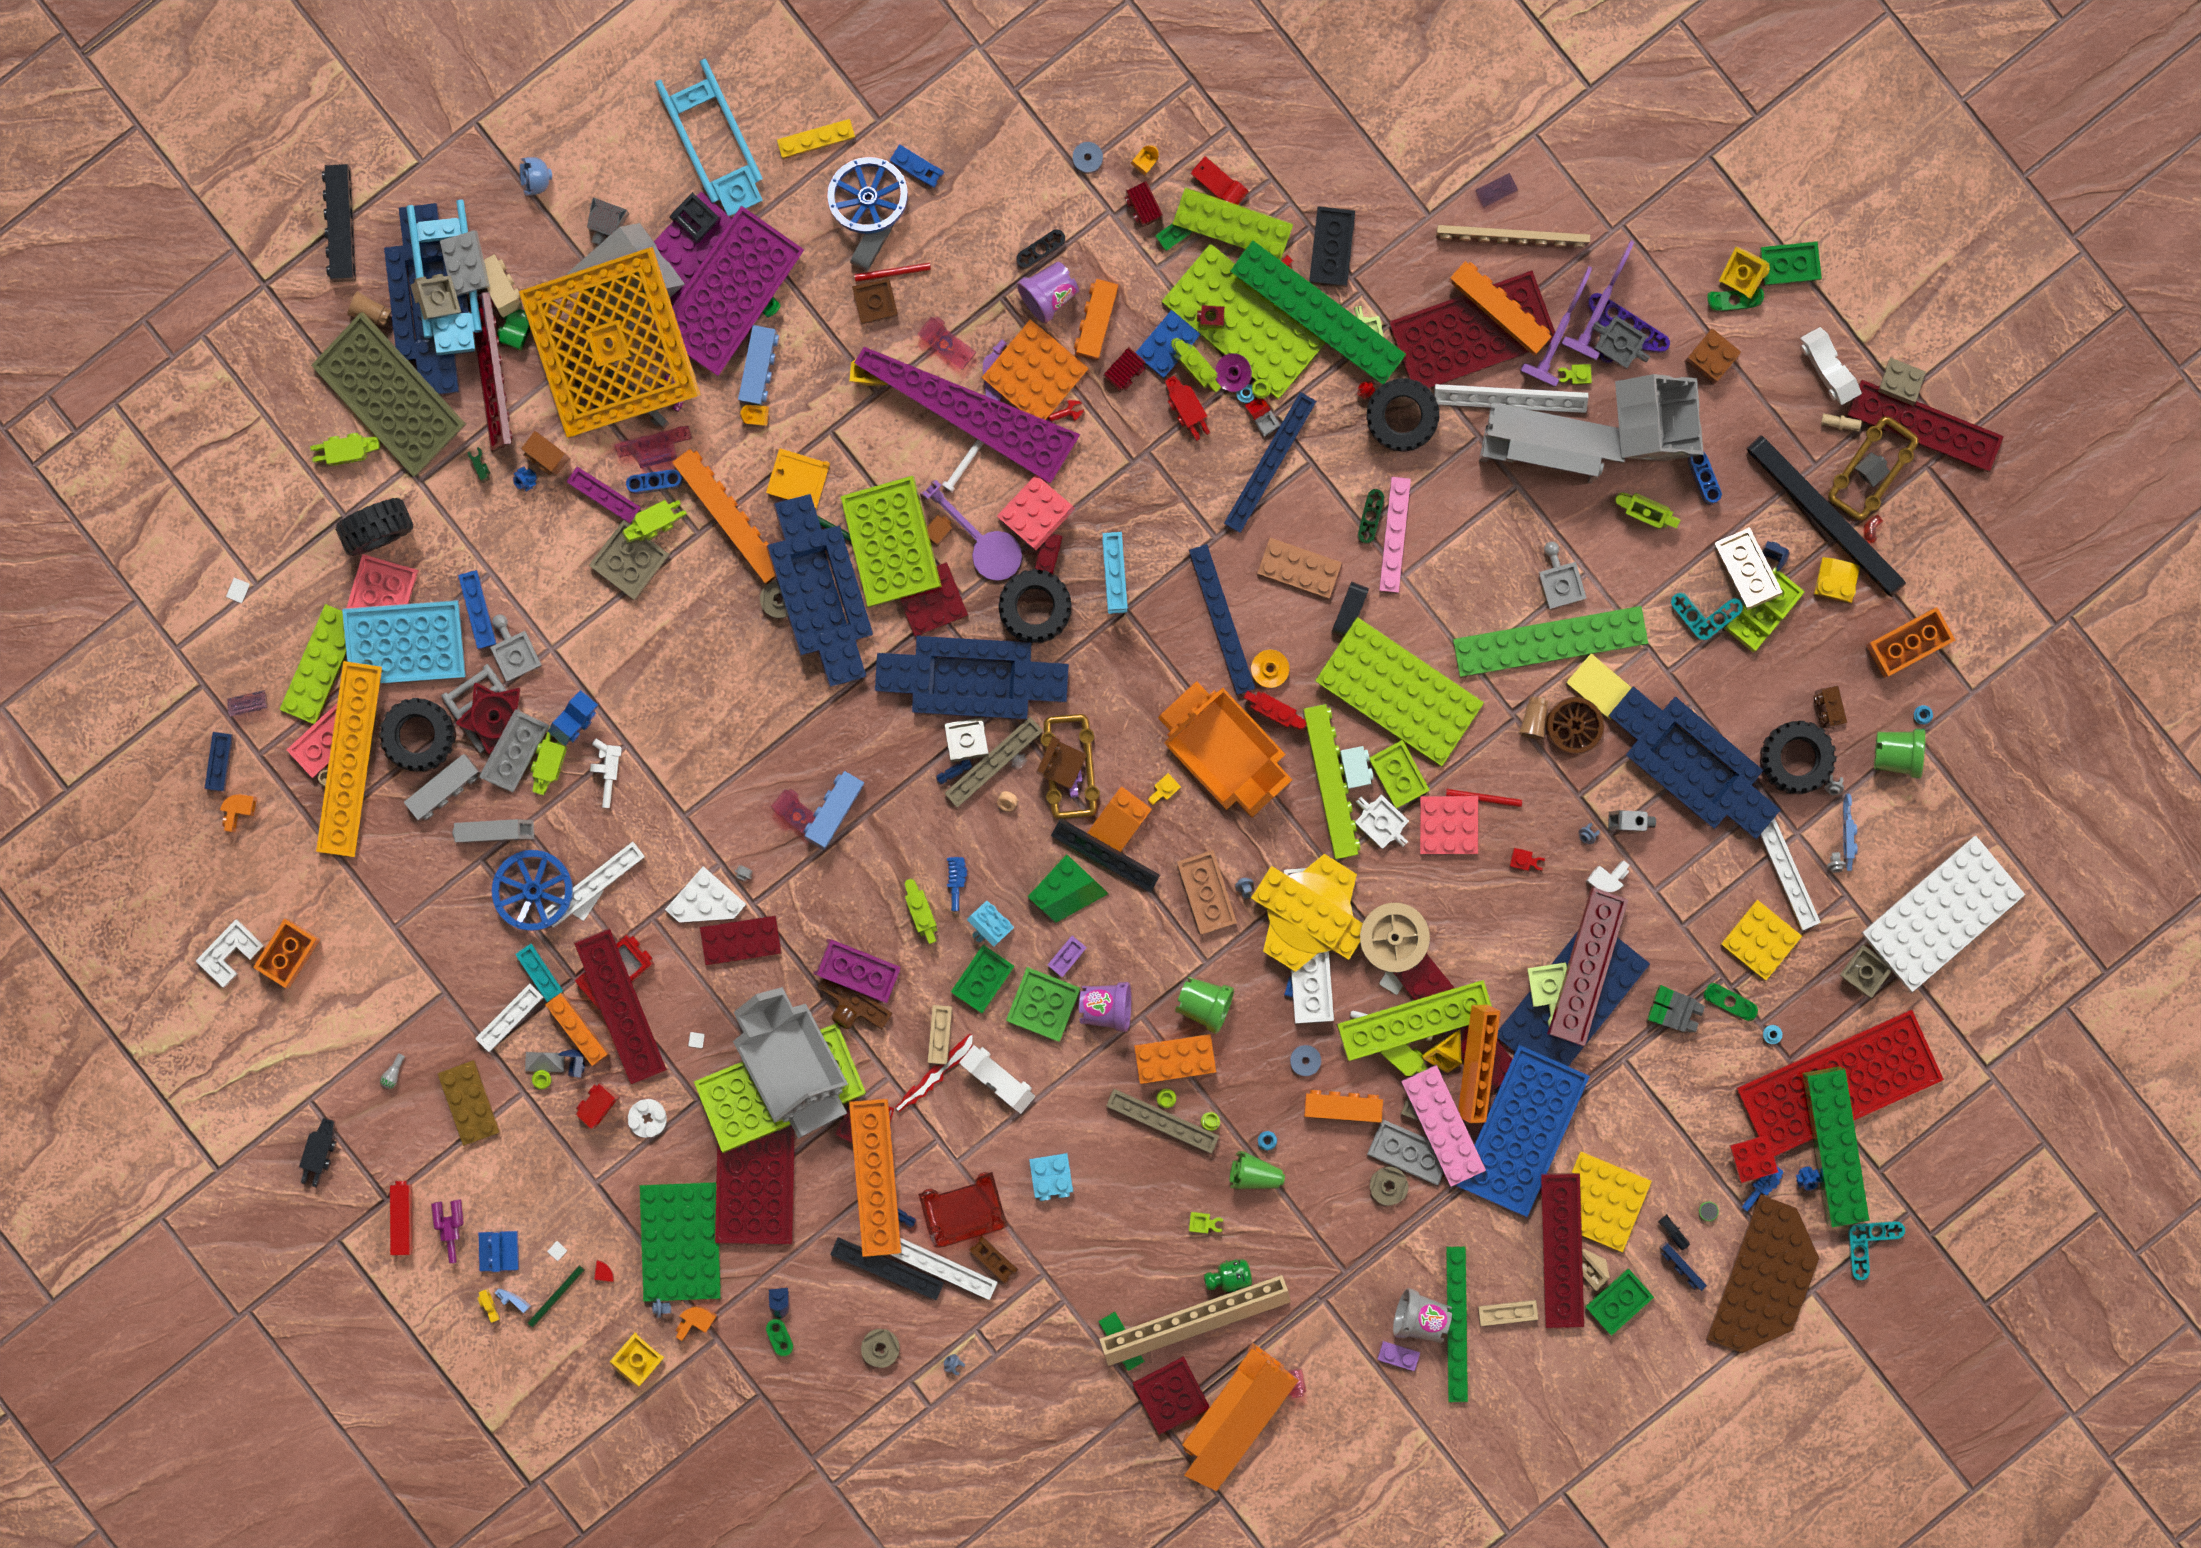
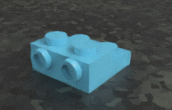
M1067 1153L1029 1159L1035 1198L1039 1197L1040 1201L1051 1199V1195L1058 1194L1059 1198L1070 1196V1192H1073Z

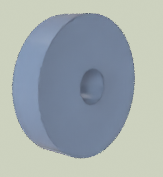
M1083 142L1075 148L1073 164L1080 172L1093 173L1102 165L1103 153L1095 143ZM1090 155L1091 160L1086 161L1084 156Z
M1302 1045L1292 1052L1290 1064L1297 1074L1310 1076L1320 1068L1321 1056L1314 1047ZM1304 1057L1309 1058L1308 1064L1302 1063Z

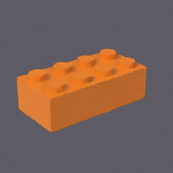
M1935 607L1866 644L1883 677L1886 678L1956 640L1938 607Z
M1211 1034L1134 1045L1140 1084L1216 1073Z

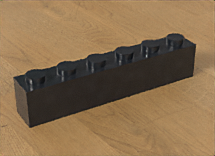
M348 164L325 165V171H322L323 183L325 182L326 190H323V200L326 201L327 209H324V219L327 220L325 238L328 239V246L325 248L326 258H329V265L326 266L327 277H330L333 282L356 281L351 167Z

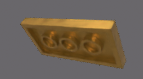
M475 1060L437 1073L463 1146L500 1133Z

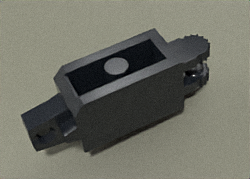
M323 1118L318 1130L309 1134L299 1165L300 1168L304 1169L301 1179L302 1184H306L310 1171H313L316 1174L312 1187L317 1188L321 1175L325 1173V1170H329L331 1164L329 1159L330 1153L335 1151L337 1141H335L336 1136L333 1135L335 1121Z

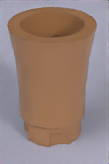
M359 291L354 295L347 312V316L357 317L359 313L364 312L375 325L382 327L387 325L391 315L390 309L371 300Z
M1540 697L1529 698V704H1527L1525 716L1518 732L1519 735L1537 740L1545 739V722L1548 710V701Z

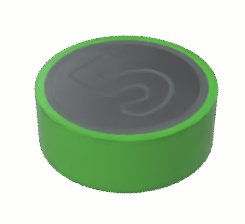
M1706 1201L1700 1205L1698 1212L1702 1219L1712 1221L1717 1218L1719 1210L1715 1203Z

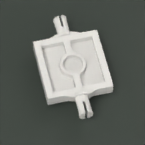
M1382 795L1370 804L1360 797L1356 803L1363 809V812L1355 821V824L1382 849L1394 839L1404 847L1408 841L1400 833L1409 820Z

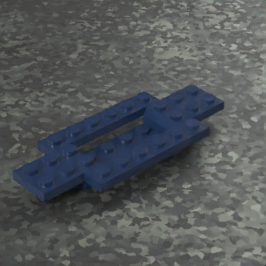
M437 203L414 206L416 223L439 220ZM400 207L399 216L403 245L384 248L395 347L408 361L416 360L417 371L439 395L460 393L455 356L458 354L474 353V351L436 355L434 337L424 338L420 304L415 303L410 286L416 335L415 341L407 267L410 285L415 282L416 274L406 207ZM440 241L419 242L424 277L431 279L432 276L438 274L448 276ZM468 295L457 296L461 313H469Z
M811 494L774 503L773 506L784 541L769 544L766 548L799 656L813 652L819 653L829 688L865 678L866 673L856 640L870 637L873 635L840 525L824 530L821 529ZM825 550L827 551V554H828V558H829V561H830V564H831V567H832V571H833V574H834V577H835V581H836V584H837V587H838V590H839V594H840V597H841V600H842V603H843V607H844V610H845V613H846V616H847L848 623L846 622V619H845V615H844V612H843V609H842V606H841V602H840V599H839V596H838V593H837V589H836V586H835V583H834V580H833V576H832V573H831V570H830V567H829V563H828V560H827V557H826Z
M917 636L915 655L877 653L875 691L913 694L912 713L1027 719L1028 700L1067 702L1069 664L1031 662L1032 642Z
M1633 686L1608 715L1637 740L1625 756L1712 829H1715L1727 815L1749 835L1757 839L1781 811L1780 808L1752 786L1764 770L1676 696L1661 710Z

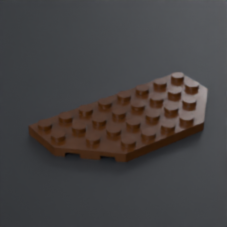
M1760 1194L1706 1337L1707 1340L1745 1353L1793 1331L1819 1261L1817 1251L1797 1208Z

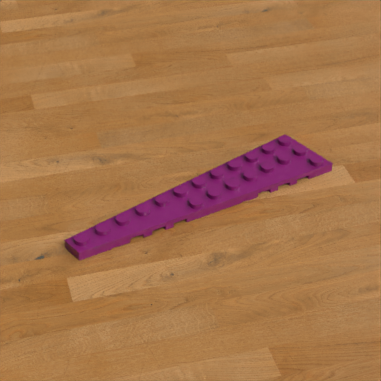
M863 347L854 362L1049 483L1054 479L1080 436L1076 432L867 347Z

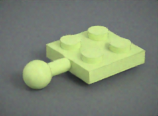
M1566 963L1527 968L1533 1007L1549 1004L1551 1016L1548 1020L1549 1027L1567 970Z

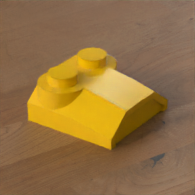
M1735 247L1719 282L1738 290L1748 298H1752L1762 278L1768 275L1770 264L1744 249Z
M1822 557L1814 595L1852 603L1856 593L1855 587L1860 566L1834 558Z
M635 1332L609 1363L624 1378L639 1388L663 1360L664 1356L657 1353Z

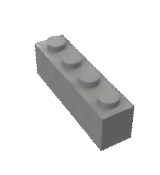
M463 754L404 801V803L417 820L422 821L424 819L426 821L434 815L433 811L439 807L441 809L449 803L448 799L454 795L456 797L463 792L464 789L462 787L467 783L470 785L479 778L477 775L481 772L469 757Z

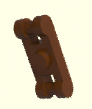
M981 1236L978 1239L979 1242L972 1246L969 1251L1006 1284L1012 1273L1015 1274L1019 1269L985 1237ZM984 1247L989 1250L985 1255L980 1252ZM1004 1264L1007 1269L1002 1273L999 1268Z

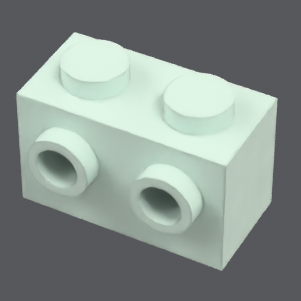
M1363 746L1341 750L1340 757L1348 789L1370 785L1371 780H1373V773L1371 768L1368 769L1366 762L1370 761L1368 750H1364Z

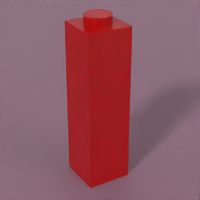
M395 1181V1184L390 1185V1255L413 1254L412 1184H407V1181Z

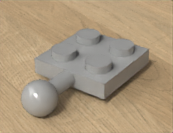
M1553 541L1546 543L1544 552L1547 556H1550L1553 568L1538 574L1549 610L1586 599L1576 562L1561 566L1557 555L1559 552L1558 544Z
M501 614L496 615L492 620V624L496 629L500 630L504 641L490 648L506 681L509 682L541 667L542 664L527 632L523 631L511 637L506 627L508 624L507 618Z

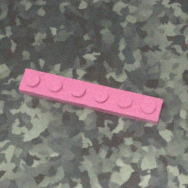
M1391 477L1379 591L1399 593L1411 479Z

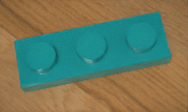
M532 943L515 954L547 1002L564 992Z

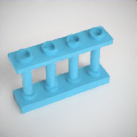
M1122 532L1102 533L1108 613H1126L1128 607Z

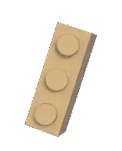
M495 254L485 259L484 263L490 284L487 290L490 292V296L501 316L505 317L522 308L518 289H513L512 285L515 283L510 274H505L504 271L507 268L502 259L498 261Z

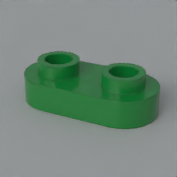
M780 1319L770 1320L766 1326V1332L775 1352L780 1356L789 1355L793 1351L794 1344L785 1323ZM773 1325H778L780 1330L775 1332ZM781 1343H787V1349H782Z

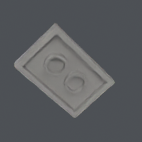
M473 230L440 240L447 275H451L456 296L490 287L477 231Z

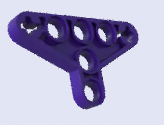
M1600 293L1592 294L1588 300V306L1592 313L1596 308L1593 305L1594 301L1592 299L1601 298L1602 294ZM1608 299L1607 303L1609 305L1605 308L1604 313L1601 314L1598 320L1599 324L1604 327L1610 324L1613 318L1608 315V309L1614 307L1618 310L1617 317L1623 321L1625 318H1632L1634 328L1639 331L1642 328H1647L1650 331V336L1642 344L1641 351L1662 353L1669 348L1670 340L1665 334ZM1655 333L1657 335L1655 339L1658 341L1663 339L1666 346L1658 348V342L1653 340L1652 344H1650L1648 341L1652 339ZM1602 353L1599 354L1600 360L1603 363L1610 364L1613 362L1611 359H1605Z

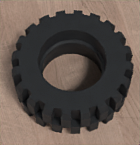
M1398 378L1386 382L1373 393L1367 405L1366 420L1369 431L1380 445L1393 451L1407 452L1418 449L1432 438L1438 427L1440 416L1436 397L1427 386L1417 380ZM1398 397L1413 399L1421 410V420L1418 426L1407 433H1399L1392 430L1385 420L1387 405Z
M391 498L346 516L336 524L335 530L345 552L349 556H356L400 539L413 530L414 524L404 501L400 498Z
M1025 570L1018 575H1014L1004 585L999 599L1000 618L1007 631L1020 641L1038 644L1048 640L1051 641L1063 632V629L1069 622L1071 616V597L1065 584L1056 575H1052L1045 570ZM1027 590H1043L1053 601L1051 616L1041 624H1029L1018 614L1017 602L1020 596Z
M412 698L402 700L399 704H394L391 707L392 709L385 713V719L380 723V746L385 751V756L393 764L412 772H425L439 767L438 765L441 762L444 763L447 760L446 757L448 754H451L453 750L452 745L456 739L454 737L455 727L452 725L451 717L442 707L426 699ZM414 717L427 719L435 730L433 744L428 750L421 753L409 752L400 741L402 726L407 720Z
M1801 720L1785 723L1772 730L1770 735L1765 738L1764 745L1760 750L1762 754L1760 765L1762 764L1763 774L1768 777L1767 781L1770 784H1774L1779 791L1797 795L1809 793L1822 787L1830 779L1831 773L1834 772V763L1837 760V756H1834L1836 748L1835 745L1832 746L1830 735L1827 736L1824 733L1825 730L1821 727L1818 728L1816 724ZM1792 740H1803L1814 750V767L1805 775H1792L1784 769L1781 763V751Z

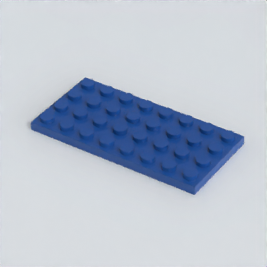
M1518 1044L1487 1114L1486 1122L1483 1123L1474 1144L1486 1171L1456 1184V1186L1528 1217L1541 1187V1174L1548 1172L1590 1076Z

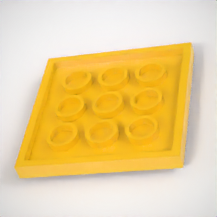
M1579 1151L1571 1173H1580L1582 1236L1623 1252L1652 1181Z

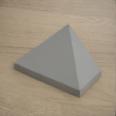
M526 1052L525 1071L545 1070L547 1072H564L565 1056H558L559 1053Z

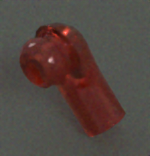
M1879 515L1874 516L1864 525V538L1868 543H1874L1877 540L1876 527L1883 522Z

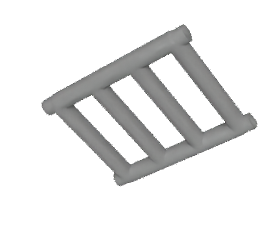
M488 664L483 667L481 672L449 694L446 692L441 695L456 720L461 718L472 707V701L458 709L453 699L474 686V683H478L488 676L494 685L490 690L496 693L506 691ZM491 713L490 719L492 720L493 718H495L497 714ZM463 728L480 753L484 752L485 747L475 732Z

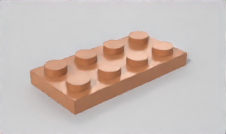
M1269 538L1257 574L1330 599L1342 562Z
M1214 850L1177 861L1200 935L1236 924L1237 921Z

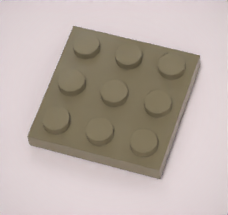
M623 520L589 566L632 599L636 600L670 554L651 540L647 541L645 539L640 541L637 539L627 543L622 532L630 524Z

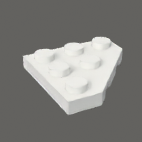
M703 866L665 910L678 922L735 919L747 904Z

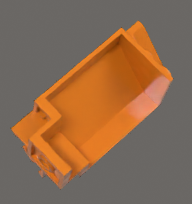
M1196 681L1158 717L1170 731L1167 734L1169 738L1164 744L1226 810L1237 802L1252 818L1292 781L1289 775L1277 764L1286 754L1224 688H1221L1218 692L1214 690L1209 694Z
M1252 1343L1248 1348L1247 1355L1190 1434L1188 1432L1184 1434L1183 1450L1191 1456L1194 1454L1197 1456L1184 1476L1217 1491L1299 1379L1286 1371L1283 1364Z

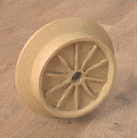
M1388 903L1374 909L1366 917L1360 932L1361 947L1367 959L1377 968L1388 972H1402L1413 968L1423 959L1429 947L1430 934L1425 919L1413 907L1402 903ZM1393 934H1396L1398 936V939L1396 941H1393L1391 939V936Z

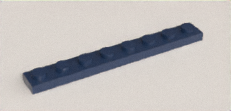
M1302 392L1299 393L1225 520L1224 525L1241 533L1316 404V400Z
M1205 544L1190 549L1189 553L1236 694L1239 695L1254 690L1255 686L1208 545Z

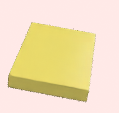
M1592 654L1586 658L1566 682L1583 698L1593 702L1609 720L1611 718L1608 715L1632 688Z

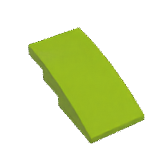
M1776 567L1772 572L1783 595L1749 610L1743 605V611L1724 628L1753 653L1805 592L1782 572H1776Z

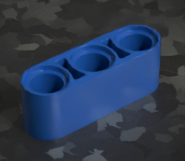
M1703 452L1704 455H1698L1702 458L1701 464L1694 463L1692 456L1688 457V465L1703 501L1706 504L1712 505L1721 499L1722 492L1706 453ZM1701 473L1708 474V482H1703L1700 479ZM1711 490L1716 493L1715 500L1708 498V491Z
M665 470L632 475L627 478L626 486L633 494H643L679 488L683 483V478L676 470ZM671 475L678 476V481L675 484H670L668 481ZM652 478H659V484L657 486H650V480ZM639 480L640 487L632 489V481Z

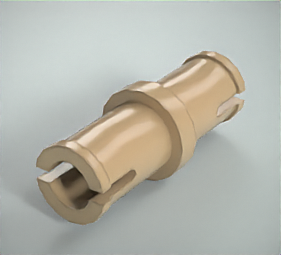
M1823 413L1821 425L1836 427L1838 430L1847 429L1859 432L1862 420L1845 418V415L1834 416Z

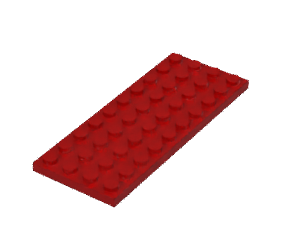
M1912 1009L1736 1088L1757 1136L1768 1135L1774 1156L1813 1139L1802 1073L1839 1066L1846 1070L1853 1120L1944 1080Z

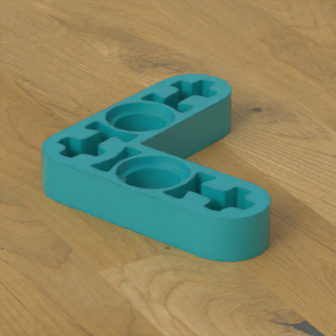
M1678 592L1671 599L1673 608L1701 640L1709 639L1743 611L1742 601L1732 598L1709 617L1705 618L1685 593ZM1676 597H1683L1685 599L1683 601L1684 605L1687 607L1690 604L1691 607L1683 613L1681 610L1684 607L1681 604H1676ZM1730 603H1738L1739 606L1737 609L1739 611L1736 612L1735 610H1733L1731 613H1729V615L1732 616L1731 618H1729L1727 613L1722 609L1725 608V610L1727 611L1731 608ZM1689 611L1697 613L1698 618L1696 621L1688 620L1687 613ZM1716 614L1724 616L1725 621L1723 624L1715 623L1714 616ZM1710 620L1711 624L1717 629L1714 630L1712 627L1707 632L1709 635H1701L1700 627L1706 628L1710 624L1707 621Z
M1898 1221L1859 1223L1849 1227L1851 1274L1854 1278L1865 1280L1870 1274L1868 1241L1899 1239L1903 1237L1905 1227L1902 1223ZM1884 1225H1887V1229H1893L1894 1225H1896L1901 1230L1897 1232V1235L1893 1232H1887L1888 1236L1885 1237L1886 1229ZM1865 1226H1868L1867 1233L1869 1238H1866L1867 1234H1859V1238L1853 1235V1231H1856L1857 1227L1859 1230L1865 1231ZM1874 1226H1879L1882 1230L1881 1235L1878 1237L1872 1235L1871 1231ZM1858 1246L1864 1249L1863 1256L1859 1258L1854 1255V1249ZM1854 1260H1865V1263H1861V1268L1865 1269V1273H1862L1861 1277L1856 1273V1270L1859 1269V1263H1854Z

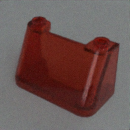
M993 1172L980 1173L975 1179V1184L939 1194L936 1190L926 1189L923 1193L918 1194L929 1236L934 1247H946L1002 1230L1008 1226Z

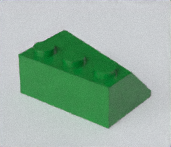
M1066 854L1027 897L1057 923L1109 893Z

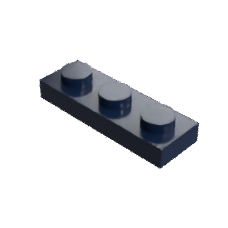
M212 733L204 789L225 792L233 734Z
M1667 1242L1660 1246L1663 1250L1661 1255L1668 1262L1672 1260L1676 1264L1674 1269L1681 1276L1685 1274L1689 1278L1687 1283L1694 1290L1698 1288L1702 1291L1707 1287L1702 1279Z

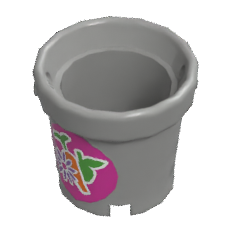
M1407 1288L1403 1292L1395 1312L1393 1334L1399 1338L1413 1337L1442 1343L1444 1339L1440 1338L1442 1333H1448L1452 1313L1447 1312V1310L1452 1309V1307L1421 1296L1419 1292Z

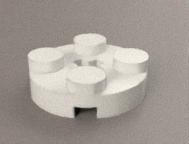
M653 1099L638 1101L631 1107L628 1114L629 1127L636 1135L644 1138L654 1137L661 1133L667 1123V1115L663 1105ZM650 1113L653 1120L646 1124L642 1116Z

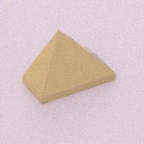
M1583 1249V1277L1597 1291L1610 1278L1606 1259Z

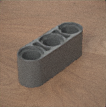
M893 225L877 233L865 234L855 250L850 263L867 272L889 236Z

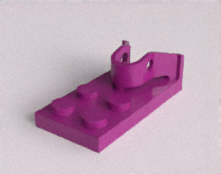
M827 938V947L817 971H814L813 974L887 1003L901 967Z

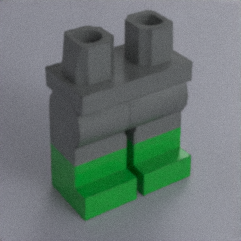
M1659 985L1653 1002L1667 1006L1671 1010L1657 1004H1652L1647 1020L1681 1032L1696 1033L1699 1023L1690 1020L1692 1013L1702 1016L1705 1006L1696 1002L1697 999Z

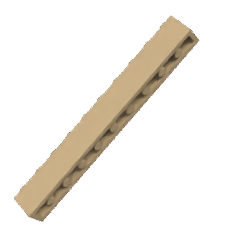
M1281 1275L1099 1340L1107 1364L1110 1366L1290 1303L1289 1292Z

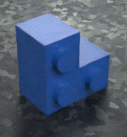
M580 690L568 702L565 710L552 722L548 732L564 746L570 741L573 743L579 737V732L582 729L585 731L591 725V720L597 714L595 710L598 704Z

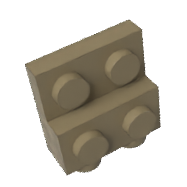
M443 274L432 276L431 279L420 277L415 279V282L410 285L415 303L420 304L424 320L461 313L451 275L443 276Z

